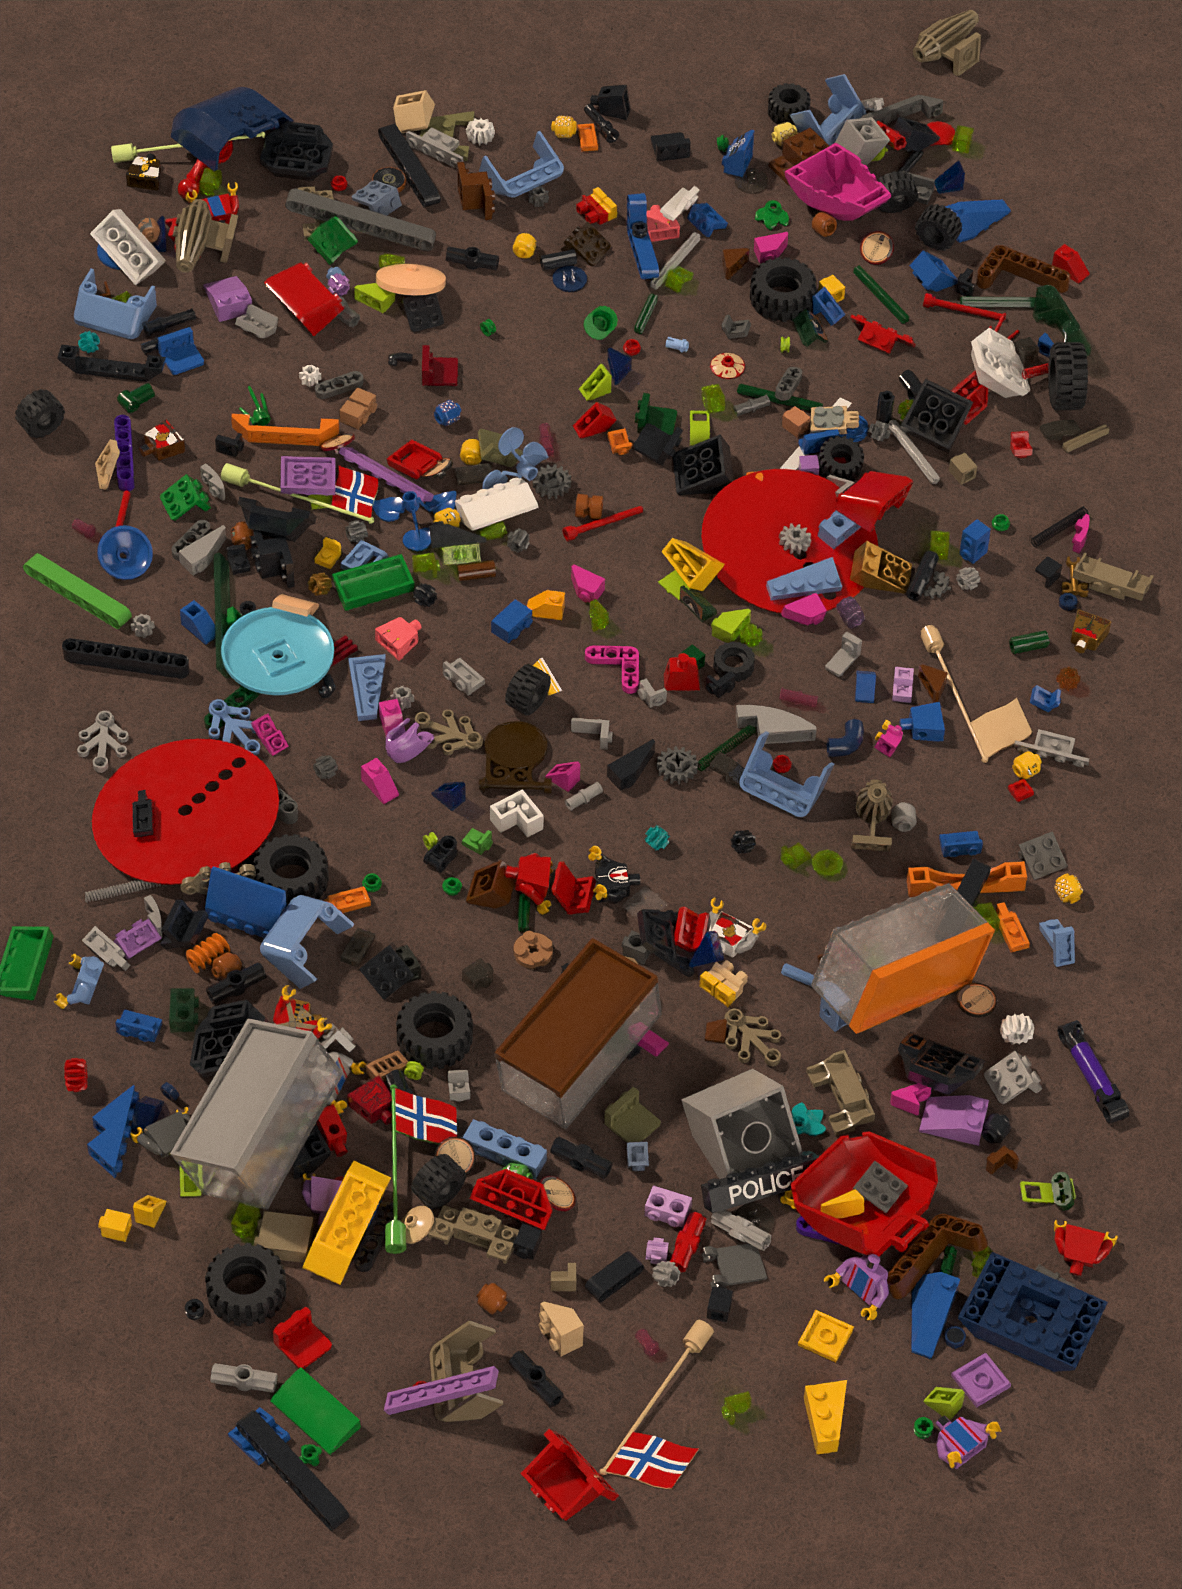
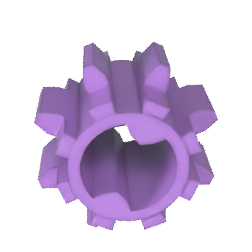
M335 273L328 280V290L332 294L336 293L339 296L347 294V291L350 290L348 283L350 280L345 275L342 276Z

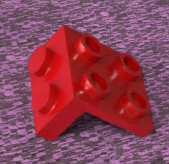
M564 861L558 863L555 871V879L551 887L552 894L557 898L567 914L589 912L596 880L593 876L575 878Z
M307 1307L295 1311L291 1318L279 1323L273 1330L274 1344L298 1369L300 1367L305 1369L332 1348V1343L312 1323V1314Z

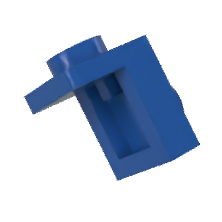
M1036 685L1032 689L1030 703L1046 712H1050L1053 708L1059 706L1061 690L1057 689L1051 693Z

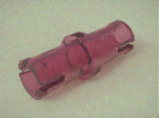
M543 423L539 426V442L545 448L548 456H551L554 453L552 445L554 439L551 435L550 425Z
M782 688L779 699L794 702L795 705L803 704L816 708L818 696L804 694L800 690L796 692Z

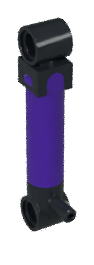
M1075 1020L1058 1026L1059 1039L1063 1045H1067L1095 1095V1102L1100 1111H1102L1107 1123L1111 1124L1128 1118V1106L1125 1100L1121 1098V1093L1116 1084H1111L1087 1042L1081 1023Z

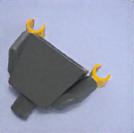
M184 1108V1113L177 1109L175 1114L145 1127V1134L138 1127V1134L130 1133L133 1142L140 1143L144 1148L155 1155H160L162 1158L171 1155V1151L191 1118L188 1108Z

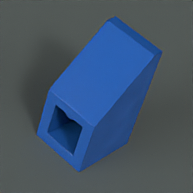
M195 600L180 609L181 624L205 645L220 635L208 612Z

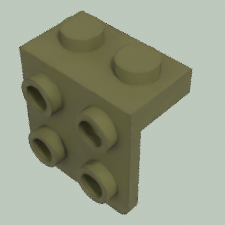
M480 429L478 437L481 459L507 467H513L519 461L512 452L506 456L500 453L498 443L503 434ZM514 449L520 457L523 455L522 450Z
M634 1087L628 1092H623L614 1104H609L605 1110V1125L627 1143L642 1142L661 1123L655 1115L639 1103V1091Z

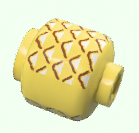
M789 122L782 123L774 127L772 139L779 146H783L784 140L798 134L795 125Z

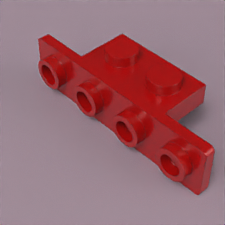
M859 314L857 316L851 315L850 317L852 322L864 326L858 337V341L888 354L891 353L896 341L913 348L916 346L913 338L909 335L904 334L901 336L897 334L896 330L889 327L885 329L876 321L872 323L866 321L867 319Z

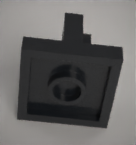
M182 899L175 900L161 930L165 934L161 946L164 949L195 946L209 916L205 910L192 911Z

